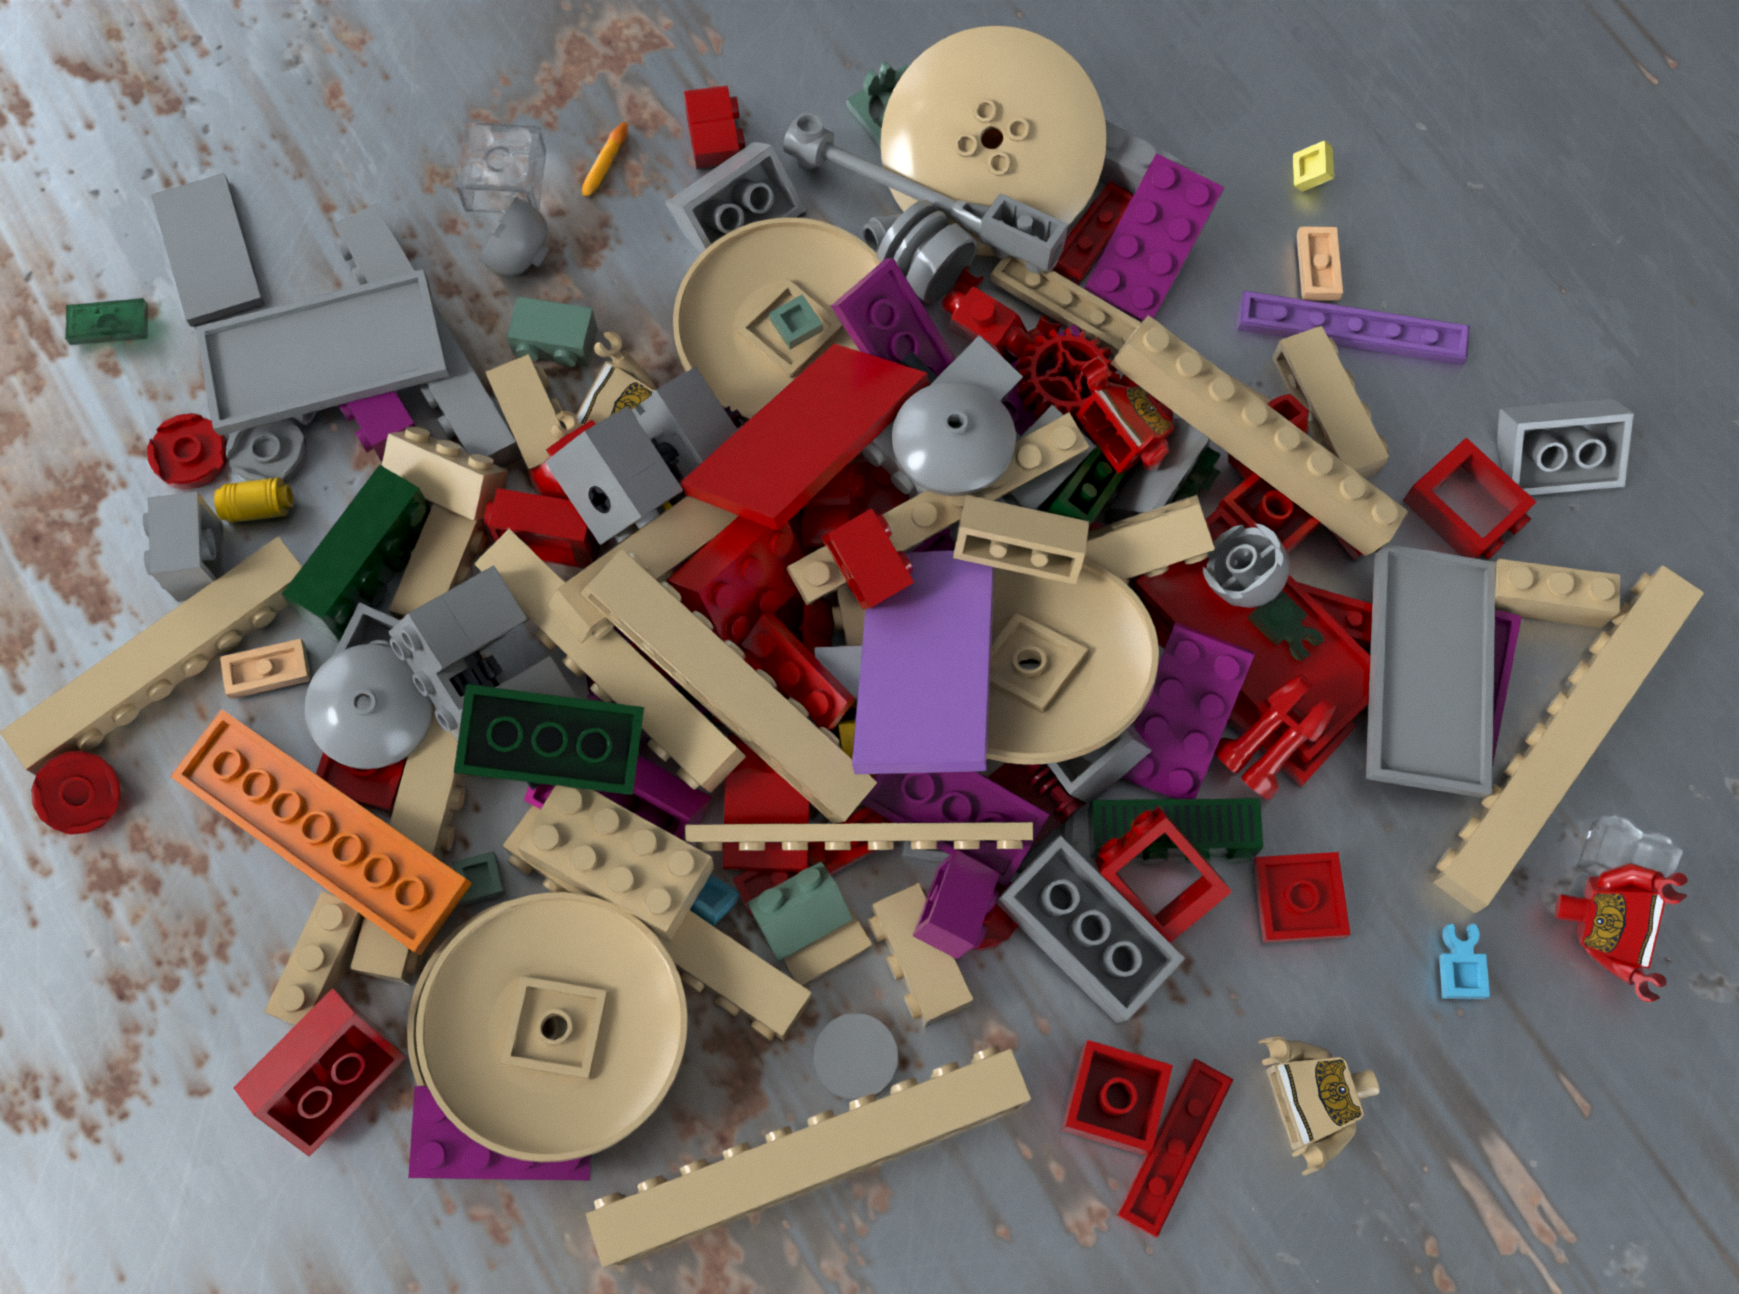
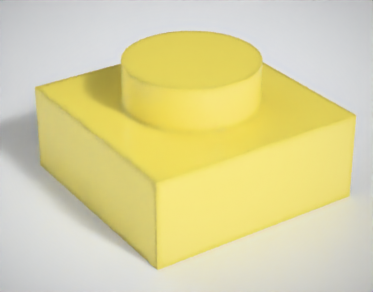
M1324 140L1293 154L1294 186L1303 192L1334 179L1332 145Z

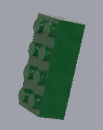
M379 464L281 594L303 622L339 643L358 604L362 603L371 607L383 599L390 580L396 572H402L408 565L411 552L417 544L431 509L420 488Z
M466 684L453 773L633 795L644 707Z

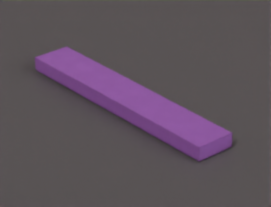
M1243 291L1241 296L1237 330L1287 338L1322 325L1327 337H1331L1337 346L1464 365L1467 360L1470 325L1251 291Z

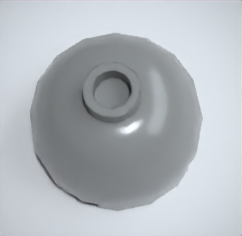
M516 197L502 216L495 233H492L479 257V261L484 263L485 266L503 275L514 276L524 273L532 264L539 267L550 250L548 246L544 245L548 234L545 219L531 204Z
M1255 524L1258 528L1251 527L1247 529L1243 525L1234 526L1222 533L1213 542L1215 550L1207 552L1209 561L1207 563V570L1203 566V574L1212 590L1233 606L1246 608L1262 606L1276 598L1284 589L1288 579V554L1275 532L1264 525Z

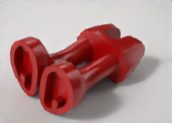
M1303 674L1289 680L1270 693L1268 701L1271 706L1261 718L1235 740L1221 738L1215 750L1217 757L1232 772L1238 774L1264 742L1285 722L1290 728L1241 776V779L1247 786L1267 800H1271L1279 789L1276 775L1284 763L1307 739L1314 742L1320 739L1337 708V705L1325 696L1318 704L1311 707L1307 716L1297 709L1294 704L1296 702L1299 703L1307 690L1313 685Z

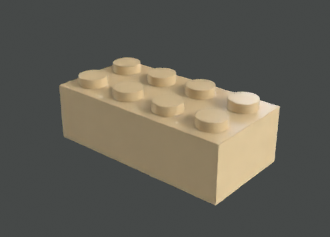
M557 785L517 846L524 859L587 895L622 908L643 922L652 932L670 942L714 870L710 855L599 793L589 789Z

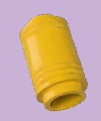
M281 477L223 484L220 489H216L214 492V506L217 516L220 520H227L229 523L287 516L289 508H292L294 505L292 488L289 484H285Z

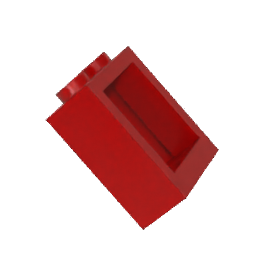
M1467 437L1420 478L1402 500L1460 556L1479 559L1483 555L1487 560L1504 546L1505 542L1501 538L1508 531L1515 536L1530 522L1532 518L1527 513L1537 503ZM1461 468L1466 470L1511 512L1484 538L1435 494Z
M497 488L494 502L489 501L487 503L484 522L485 525H488L492 540H495V542L510 529L546 563L585 569L597 560L600 544L570 500Z
M1158 806L1152 812L1147 810L1141 813L1132 822V829L1120 839L1113 838L1105 843L1098 852L1099 857L1094 861L1099 872L1110 885L1171 943L1232 891L1220 874ZM1165 832L1201 872L1202 876L1155 915L1117 872Z

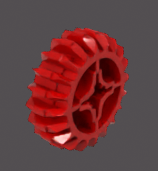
M1070 327L1065 329L1063 336H1060L1053 328L1049 332L1048 339L1039 334L1035 338L1034 345L1028 344L1024 348V356L1018 358L1016 365L1017 372L1023 376L1016 384L1019 385L1016 395L1019 399H1025L1023 402L1024 412L1035 409L1033 417L1035 422L1053 405L1063 415L1070 413L1080 430L1084 428L1076 417L1077 412L1089 399L1087 397L1082 400L1080 396L1082 389L1088 387L1087 377L1082 373L1080 367L1096 356H1099L1104 361L1111 373V376L1107 378L1108 382L1120 383V374L1115 373L1117 369L1110 364L1112 362L1110 360V347L1099 349V337L1092 341L1086 340L1087 334L1085 329L1079 333L1078 337L1072 336ZM1053 360V369L1046 371L1044 376L1037 377V370L1046 362Z

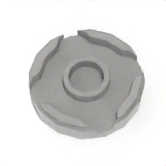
M289 418L232 432L226 445V456L229 460V465L236 476L243 482L281 477L284 483H287L295 478L303 468L308 453L305 437L295 422Z
M846 1013L831 1020L819 1032L813 1047V1067L820 1083L832 1095L846 1100L854 1101L873 1093L875 1096L879 1095L892 1082L898 1066V1046L892 1032L879 1019L864 1013Z

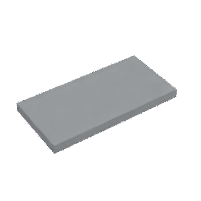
M424 269L195 327L214 431L219 436L450 376L430 285Z
M1386 543L1374 551L1366 779L1480 798L1492 795L1496 562Z

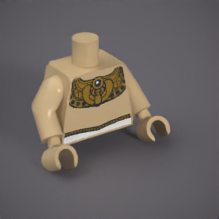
M608 331L603 334L610 341L611 350H607L600 342L594 345L596 354L604 358L611 357L613 359L612 364L607 361L605 362L576 416L567 410L561 411L555 416L558 420L563 421L567 429H564L559 425L553 426L551 433L555 438H563L590 420L597 424L627 406L632 411L633 408L649 398L652 392L657 389L643 367L627 351H620L622 341L617 333Z
M1282 1036L1261 1039L1258 1041L1259 1045L1265 1044L1270 1050V1058L1262 1059V1064L1265 1066L1275 1064L1267 1068L1266 1071L1292 1149L1294 1150L1292 1155L1293 1157L1300 1154L1304 1156L1307 1161V1169L1302 1171V1174L1304 1176L1323 1169L1326 1166V1162L1337 1157L1356 1134L1355 1122L1364 1118L1360 1100L1379 1095L1380 1090L1377 1078L1371 1069L1350 1074L1344 1057H1333L1325 1048L1298 1040H1286Z

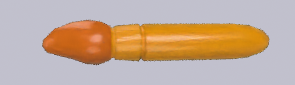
M622 122L611 131L609 140L601 150L583 183V196H590L596 191L613 162L619 147L624 144L628 133V124L626 122Z

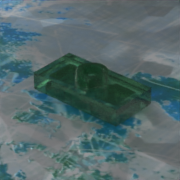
M144 298L66 305L65 339L70 345L148 338V304Z

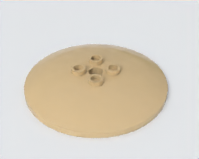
M1010 26L976 27L955 33L935 43L914 60L903 73L889 98L881 128L883 168L956 201L962 200L991 206L1001 193L1068 223L1069 226L1091 199L1100 179L1106 154V123L1098 93L1091 79L1074 57L1061 46L1044 36L1022 28ZM989 129H997L1003 135V142L996 149H987L981 143L982 135ZM890 188L903 212L918 202V200ZM943 212L949 218L948 225L958 224L978 242L976 256L997 257L992 252L991 246L981 242L979 237L951 218V215Z
M783 217L766 219L744 225L727 233L706 248L694 261L683 278L676 295L673 311V331L677 352L683 368L687 372L696 366L722 407L730 406V411L732 412L738 409L741 413L739 418L748 422L834 343L859 351L831 308V305L881 263L877 258V253L861 239L842 228L806 218ZM803 294L823 323V331L796 347L789 349L771 323L769 312Z
M1084 559L1077 583L1074 585L995 567L988 759L1014 764H1047L1077 758L1106 745L1118 737L1142 712L1150 698L1157 677L1159 659L1158 639L1152 619L1142 601L1125 582L1109 570ZM1035 659L1041 665L1036 669L1026 670L1018 664L1022 660Z
M546 892L527 895L498 905L480 915L459 932L443 950L428 976L420 998L416 1023L417 1053L427 1087L436 1103L448 1119L473 1141L491 1151L523 1161L562 1162L598 1153L628 1137L655 1112L675 1081L685 1051L687 1005L681 978L674 961L657 936L635 916L610 902L583 894ZM551 1017H561L567 1022L566 1033L556 1040L548 1039L542 1034L543 1024Z

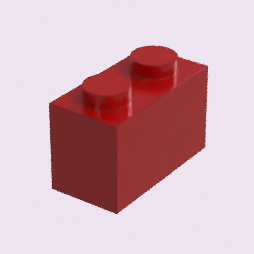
M872 508L821 536L862 610L872 608L914 583L910 576V573L913 572V567L903 551H896L889 539L892 536V531L888 522L882 514L876 515Z

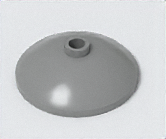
M964 382L937 383L916 392L900 408L892 430L893 452L898 465L906 476L915 484L930 492L947 496L969 495L991 486L1005 473L1011 463L1015 450V427L1006 407L998 398L985 389ZM950 422H959L962 426L954 429L948 424Z
M374 644L358 645L338 652L329 658L315 673L305 698V719L313 740L330 758L352 768L379 769L403 760L420 745L431 724L433 702L429 696L425 697L419 692L412 678L414 672L406 660H400L392 648ZM365 695L370 696V706L365 710L358 709V699Z

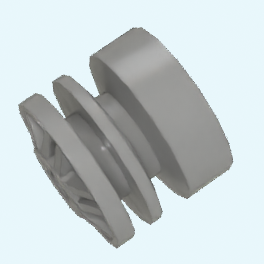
M926 199L911 205L897 218L881 241L877 251V258L881 262L885 259L894 258L916 295L929 304L936 302L948 293L964 267L970 266L977 252L978 242L958 224L948 225L949 218L942 211H937V208Z

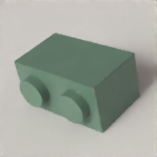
M517 296L507 333V340L512 354L519 358L529 354L532 361H537L538 359L554 361L556 364L564 367H574L576 365L588 367L597 329L593 308Z
M822 862L802 870L794 877L774 888L764 891L747 902L766 942L778 961L853 920L836 882Z

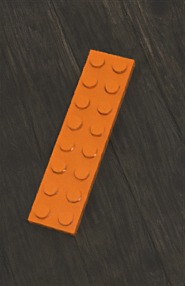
M222 709L170 776L420 956L472 884L471 881Z

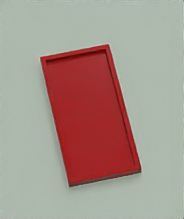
M834 343L681 481L684 493L778 531L895 420L900 408L912 395L930 386L928 373Z
M1219 506L1206 518L1213 542L1222 533L1234 526L1240 525L1222 506ZM1208 557L1191 564H1185L1184 560L1168 565L1169 569L1162 574L1152 577H1146L1144 574L1140 577L1133 587L1172 627L1177 622L1254 651V658L1238 695L1260 718L1271 706L1268 701V695L1279 686L1301 674L1313 684L1307 690L1303 699L1299 703L1296 702L1294 704L1305 716H1307L1311 707L1318 704L1325 696L1337 705L1336 711L1320 739L1315 742L1307 739L1294 752L1304 763L1308 762L1369 704L1370 655L1290 575L1284 589L1275 599L1262 606L1253 608L1233 606L1212 590L1203 574V566L1207 570ZM1283 722L1275 733L1281 737L1290 727Z

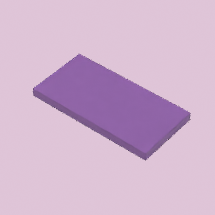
M954 550L907 552L905 555L913 567V572L910 573V576L914 583L872 608L865 609L852 760L855 774L987 771L995 567L953 558Z

